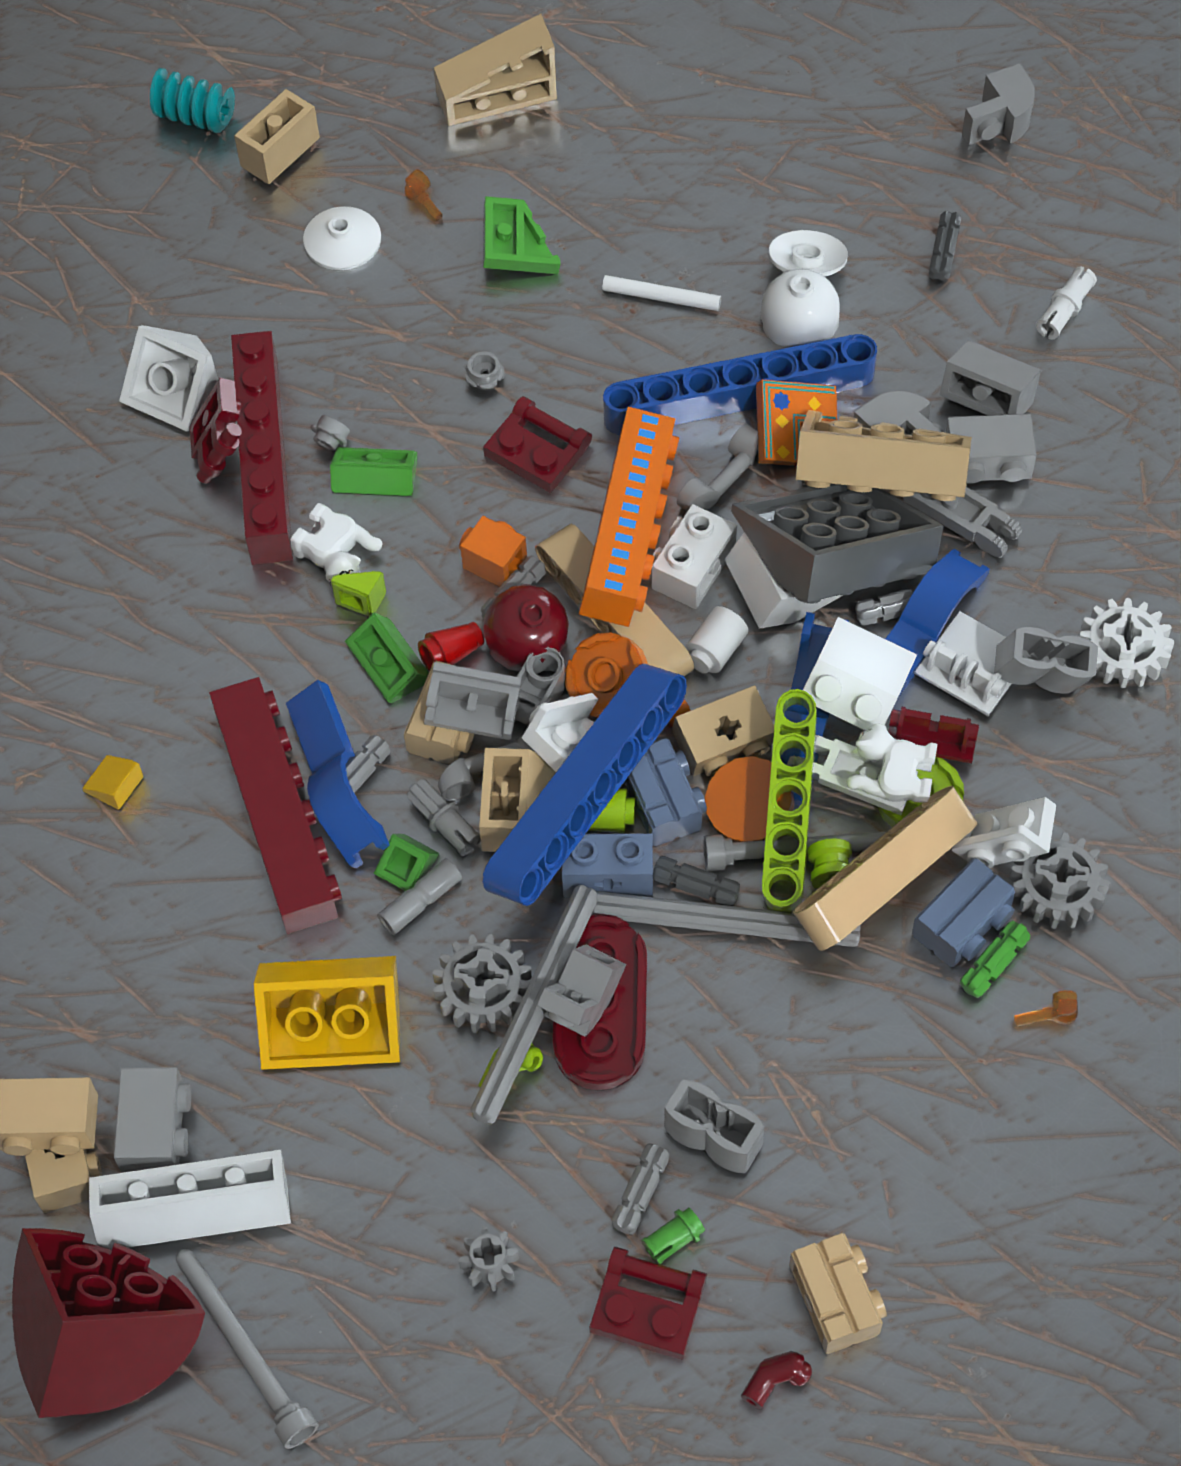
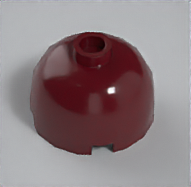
M530 584L512 586L499 594L486 611L482 627L483 639L485 638L486 644L490 648L489 653L495 661L509 670L520 672L527 657L532 653L533 656L547 652V649H545L547 647L554 648L561 653L566 644L569 621L566 609L560 600L545 588Z

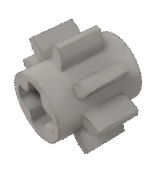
M485 1226L482 1227V1235L478 1236L474 1241L471 1238H464V1246L470 1255L460 1257L458 1259L459 1266L463 1270L473 1269L469 1276V1282L472 1287L481 1281L489 1284L492 1291H496V1283L504 1277L512 1281L515 1278L514 1271L508 1263L519 1260V1253L516 1248H505L509 1241L508 1232L504 1231L499 1236L489 1234ZM493 1253L494 1264L485 1265L484 1254Z

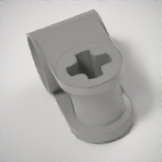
M547 647L545 648L547 652L533 656V653L530 654L517 677L521 678V688L515 721L529 726V717L539 705L545 702L559 701L566 689L564 658L554 648ZM549 670L555 672V674L550 677L544 678L538 676V674L543 671Z

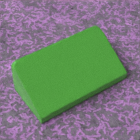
M338 447L330 464L331 490L335 493L410 496L414 490L417 452L412 450Z
M373 613L345 640L388 703L392 704L424 686L429 674L428 670L389 618Z

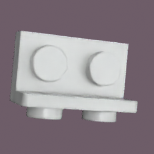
M593 693L576 697L571 696L567 699L551 703H542L531 713L529 717L530 725L522 739L557 772L593 725L594 721H591L588 716L596 705L598 698Z
M1043 797L975 814V820L978 824L972 830L971 837L961 839L952 847V851L966 860L967 864L972 858H977L988 868L1011 861H1025L1029 857L1049 853L1056 804Z

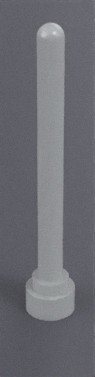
M887 831L808 837L807 848L817 841L837 838L849 841L852 852L864 851ZM722 834L704 836L703 849L706 871L725 870L726 865H734V860L764 858L765 840L733 842L732 838L724 839ZM795 838L777 839L773 848L780 855L787 856L796 852L799 843Z
M190 1249L180 1250L176 1255L178 1266L276 1414L274 1417V1422L276 1423L275 1433L286 1449L300 1445L317 1431L319 1424L307 1407L301 1408L298 1402H291L195 1254Z

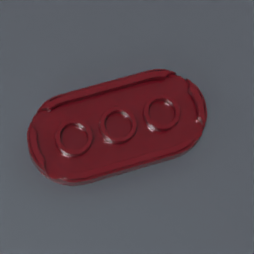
M600 914L590 916L576 948L587 944L627 964L607 1008L595 1027L586 1036H582L556 1022L553 1023V1050L559 1069L576 1085L591 1090L612 1089L631 1079L643 1062L646 1045L647 950L645 942L640 934H637L634 929L629 927V923L623 919L612 915Z

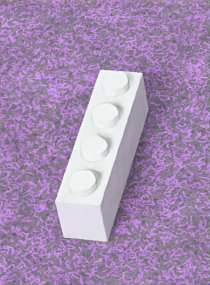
M281 1150L89 1178L90 1218L97 1245L110 1250L113 1249L114 1243L129 1248L291 1223L288 1185Z

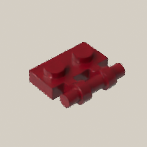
M219 377L190 424L191 458L198 459L199 470L196 476L204 484L210 483L213 478L218 477L226 466V457L233 455L240 444L239 437L242 434V429L235 422L240 414L241 402L240 399L236 398L235 381Z

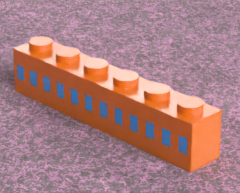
M627 407L579 615L629 627L633 612H642L648 587L640 585L641 579L649 580L654 562V556L647 554L648 548L655 550L661 525L654 524V518L661 520L667 500V495L660 494V490L668 489L673 471V466L666 464V461L674 460L679 442V437L672 435L675 418Z

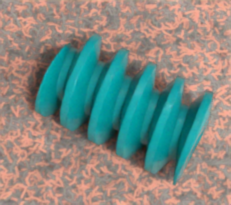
M159 68L155 72L150 87V107L156 117H167L170 121H181L185 125L194 124L199 129L208 128L213 133H220L227 127L233 116L235 93L233 88L230 87L223 96V87L220 83H214L209 91V83L205 79H201L195 88L193 76L187 75L182 82L179 72H172L168 78L167 70Z

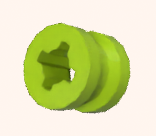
M837 838L824 839L811 844L807 848L808 861L814 867L810 874L811 884L814 888L819 889L849 864V859L852 857V847L849 841Z

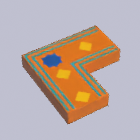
M760 380L756 383L759 463L797 466L800 430L808 410L822 412L823 421L831 422L838 420L836 386Z

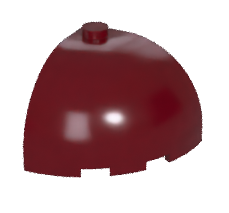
M22 1228L13 1275V1332L21 1375L38 1418L91 1414L111 1410L135 1401L161 1385L186 1360L198 1339L205 1316V1311L199 1301L177 1277L171 1275L168 1279L164 1278L148 1267L150 1258L120 1244L114 1243L113 1249L110 1250L83 1242L85 1234L56 1229Z

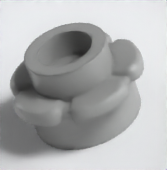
M490 352L474 354L470 357L465 367L467 383L472 387H478L483 390L496 387L497 381H501L504 377V367L500 365L499 359Z
M322 415L317 424L313 423L311 425L312 431L316 433L313 440L320 446L331 451H335L337 446L346 447V438L350 430L338 420Z

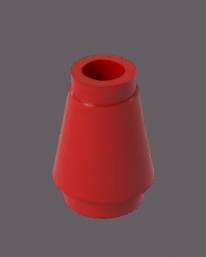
M475 622L426 633L425 639L418 642L420 658L429 671L436 660L455 665L478 647L484 645L483 633Z

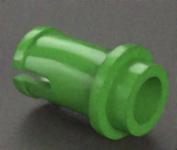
M688 1207L684 1211L677 1209L674 1211L675 1217L641 1240L646 1251L656 1264L661 1265L664 1260L689 1242L697 1243L700 1241L699 1235L705 1232V1228L691 1208Z

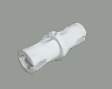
M1076 267L1063 288H1059L1053 293L1050 306L1036 322V329L1043 337L1052 328L1053 330L1049 334L1048 339L1058 338L1068 320L1078 315L1082 309L1083 299L1097 282L1095 274L1090 269H1087L1083 277L1080 278L1084 267Z

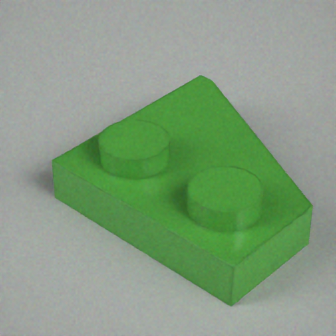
M485 196L483 268L558 274L560 258L558 255L553 256L545 244L546 235L540 225L533 221L532 212L525 200Z

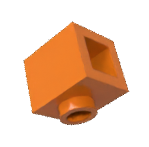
M485 516L480 518L474 528L469 527L464 532L459 543L463 569L498 587L515 570H520L519 565L527 558L526 537L517 533L509 524L503 521L495 522Z

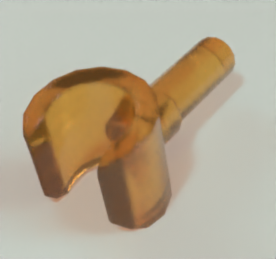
M416 169L405 179V195L412 201L418 200L433 219L438 221L442 218L443 214L425 192L431 186L430 180L422 171Z
M1068 990L1055 992L1052 995V1007L1014 1015L1016 1027L1044 1020H1053L1058 1024L1064 1025L1073 1023L1078 1016L1077 994L1074 991Z

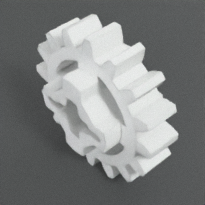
M1126 598L1123 606L1118 607L1116 602L1110 599L1107 602L1105 611L1096 605L1092 610L1091 618H1084L1079 637L1088 639L1098 646L1096 673L1099 671L1105 673L1103 683L1108 684L1113 678L1119 679L1120 687L1126 688L1128 680L1133 679L1138 687H1142L1146 675L1156 680L1159 677L1161 668H1167L1174 640L1169 638L1172 629L1171 625H1159L1162 617L1160 611L1150 615L1146 612L1148 608V603L1146 602L1135 608L1132 607L1131 599Z

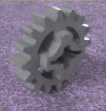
M1063 832L1060 841H1054L1051 836L1049 853L1029 857L1025 861H1014L1016 865L1012 866L1009 877L1010 880L1014 881L1012 885L1015 890L1014 897L1023 896L1019 909L1023 912L1032 908L1035 911L1034 922L1038 923L1045 916L1050 918L1051 928L1056 929L1059 920L1062 919L1066 920L1070 928H1075L1078 916L1089 922L1092 919L1094 909H1102L1106 899L1104 895L1107 894L1110 887V880L1105 879L1109 867L1105 863L1096 864L1100 854L1098 848L1089 852L1084 850L1085 838L1082 837L1076 844L1069 842L1068 832Z
M488 933L484 943H478L475 935L471 934L469 935L468 946L463 947L460 943L454 941L452 943L454 955L450 956L441 953L439 956L440 965L443 969L433 970L434 983L438 984L433 987L435 1000L442 1001L440 1009L443 1016L454 1012V1026L459 1028L467 1020L471 1022L473 1033L478 1032L481 1023H487L490 1031L495 1032L497 1020L502 1019L508 1025L511 1024L513 1020L512 1010L517 1011L530 984L528 980L532 978L530 965H523L525 959L522 950L511 954V941L509 939H505L498 946L494 944L493 934ZM496 961L503 964L508 970L500 969ZM481 980H485L484 986H480ZM457 996L465 997L469 1001V1005L462 1002Z

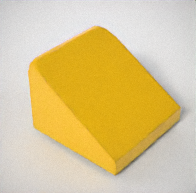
M106 755L82 790L120 810L144 776L139 763L130 759Z

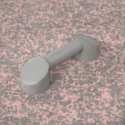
M747 424L742 425L735 432L728 446V451L736 457L709 485H706L696 477L690 479L680 491L677 505L687 512L692 504L704 510L715 505L719 497L749 466L753 465L758 448V431Z
M522 737L516 739L513 743L499 747L530 749L534 751ZM484 753L467 759L459 758L446 768L438 782L440 793L446 801L459 800L473 792L475 783L471 775L483 772Z

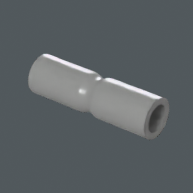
M445 858L419 879L413 888L406 890L377 914L379 921L387 931L395 935L421 914L428 904L434 903L462 879L460 871L449 859Z

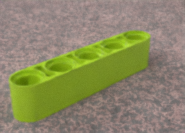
M793 689L783 693L776 705L762 876V891L767 906L773 911L789 913L795 910L802 902L804 894L817 724L816 702L809 693L800 689ZM792 705H802L808 710L809 715L802 722L794 723L786 719L784 713ZM789 748H797L804 752L806 758L802 764L791 767L782 762L780 759L781 755ZM791 791L800 795L802 804L793 811L783 810L777 804L778 798L785 792ZM781 836H792L799 843L796 852L787 856L777 853L773 848L775 841ZM788 880L793 883L796 888L794 895L788 900L781 901L775 899L771 895L770 889L776 881Z

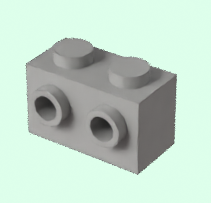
M968 340L947 361L940 396L988 416L1024 414L1034 402L1041 369Z
M1031 414L948 417L946 433L972 437L967 483H977L986 480L1015 482L1022 479H1032L1037 454Z
M177 1067L121 1068L114 1159L122 1173L179 1165L180 1157L187 1156L188 1131L187 1128H182L183 1112H189L191 1108L190 1084H184Z

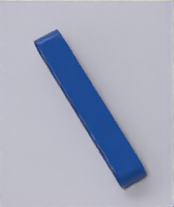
M854 334L619 381L609 385L604 391V425L611 433L620 435L628 406L675 418L674 425L757 409L756 383L760 380L836 386V392L861 388L873 380L877 345L869 336Z
M644 663L635 668L488 861L482 881L487 892L526 906L536 901L681 706L687 688L686 679L683 675Z

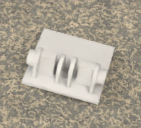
M959 611L937 642L931 640L927 644L923 652L925 658L914 674L989 716L1012 684L1002 680L1001 674H994L996 646L1006 637Z

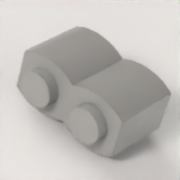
M1021 627L1014 630L996 646L994 674H1001L1002 680L1012 684L1027 685L1035 682L1038 686L1050 692L1070 693L1077 690L1096 675L1098 646L1090 640L1079 636L1066 635L1057 638L1052 633L1041 628Z
M681 1080L665 1105L664 1127L673 1139L686 1147L705 1150L715 1163L729 1171L737 1173L747 1172L763 1144L764 1125L754 1113L736 1104L722 1103L719 1096L713 1090L691 1080Z

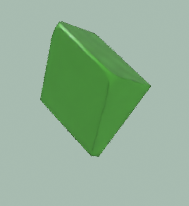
M392 834L389 840L390 846L385 848L373 874L406 891L413 888L415 883L429 872L439 853L405 834Z

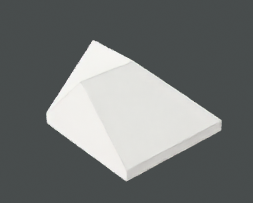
M144 325L138 326L119 402L184 431H190V424L218 381L211 354L197 335Z

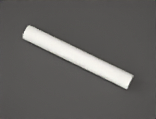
M605 275L603 279L602 291L719 311L720 295Z

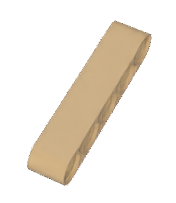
M571 523L537 544L535 551L538 559L545 564V570L580 608L594 545ZM644 603L642 612H633L629 627L588 617L601 633L612 632L633 640L643 650L649 665L683 676L694 670V662L687 649L646 603Z
M953 786L945 787L931 795L928 802L921 803L800 903L793 911V914L819 951L826 950L855 930L970 833L978 823Z

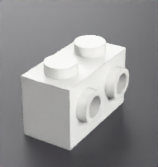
M692 504L684 518L679 516L674 521L669 533V541L665 547H658L653 554L654 562L651 570L652 589L693 609H697L726 564L724 559L736 544L737 524Z

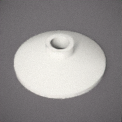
M335 207L319 213L308 223L304 231L303 243L307 255L317 265L336 271L351 270L366 264L375 256L381 244V231L376 220L367 212L354 207Z
M798 230L776 237L769 246L768 255L772 264L783 272L793 269H809L823 276H828L840 271L846 265L848 251L840 240L829 234L811 230Z

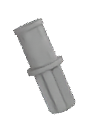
M421 779L411 785L407 798L430 821L429 827L433 831L439 830L458 850L461 856L468 855L474 850L468 842H473L476 846L480 844V833L476 832L458 813L459 807L455 803H448L425 779Z

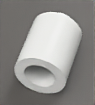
M722 606L714 607L685 645L694 662V669L701 673L720 672L748 634V627L744 620L732 610Z

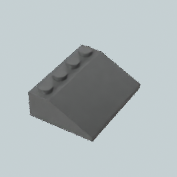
M831 484L827 488L806 487L733 503L731 508L732 514L778 584L794 594L799 601L810 604L818 603L821 599L837 595H850L853 591L869 587H882L885 583L901 579L910 580L916 578L917 575L926 574L937 563L944 526L883 489L872 488L870 492H855L847 489V485Z

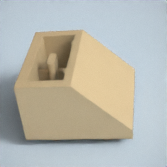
M485 748L479 823L482 851L496 852L556 773L536 752L530 749Z

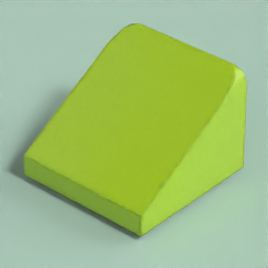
M380 571L335 575L331 579L335 603L368 617L376 613L386 594L384 575Z

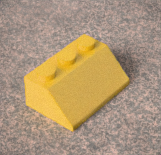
M396 956L259 963L253 984L261 1070L400 1062V1011Z

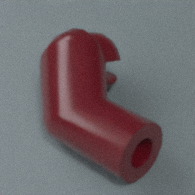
M794 1351L766 1358L758 1365L742 1392L741 1398L751 1406L762 1409L776 1384L789 1381L792 1385L803 1386L812 1376V1367L808 1362L804 1361V1355Z

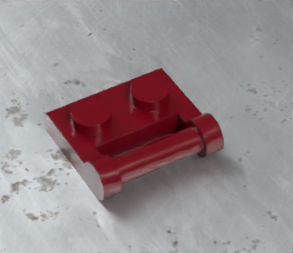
M522 396L515 403L512 413L483 446L484 456L545 491L552 493L588 449L592 440V433L583 428H578L577 430L536 408L534 401ZM528 421L568 443V445L562 450L523 428V426Z
M614 1246L589 1326L590 1333L683 1360L704 1291L707 1273L694 1269L691 1274L629 1256L628 1250ZM623 1274L685 1292L683 1305L621 1287L619 1285Z

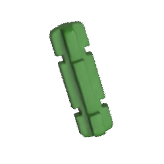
M1008 922L999 933L1002 936L1001 939L995 937L974 962L973 965L976 968H969L962 976L960 984L968 995L976 998L982 997L991 986L989 980L994 982L1017 956L1015 950L1021 951L1027 944L1031 935L1022 923Z

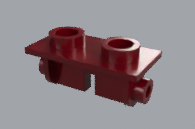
M901 706V710L892 709L888 732L894 739L907 740L922 746L936 743V757L972 764L979 724L971 723V718L966 720L940 715L938 722L931 720L932 713L910 710Z

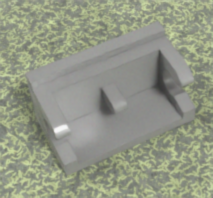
M434 662L426 701L427 709L424 725L511 740L520 697L521 678Z

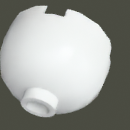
M793 269L783 272L768 285L761 301L763 330L766 336L779 346L789 348L829 340L833 337L839 326V296L831 282L820 273L809 269Z

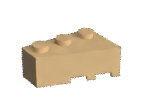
M542 14L434 67L436 94L448 126L557 99L555 47Z

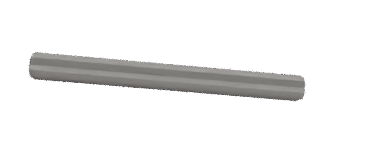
M578 885L571 894L472 1104V1117L477 1121L493 1124L498 1117L544 1018L546 1010L537 1006L544 988L559 982L571 952L577 947L598 901L597 892L593 888Z
M601 891L597 892L598 901L592 912V915H612L628 922L813 942L795 915L789 912ZM861 925L835 945L858 946Z

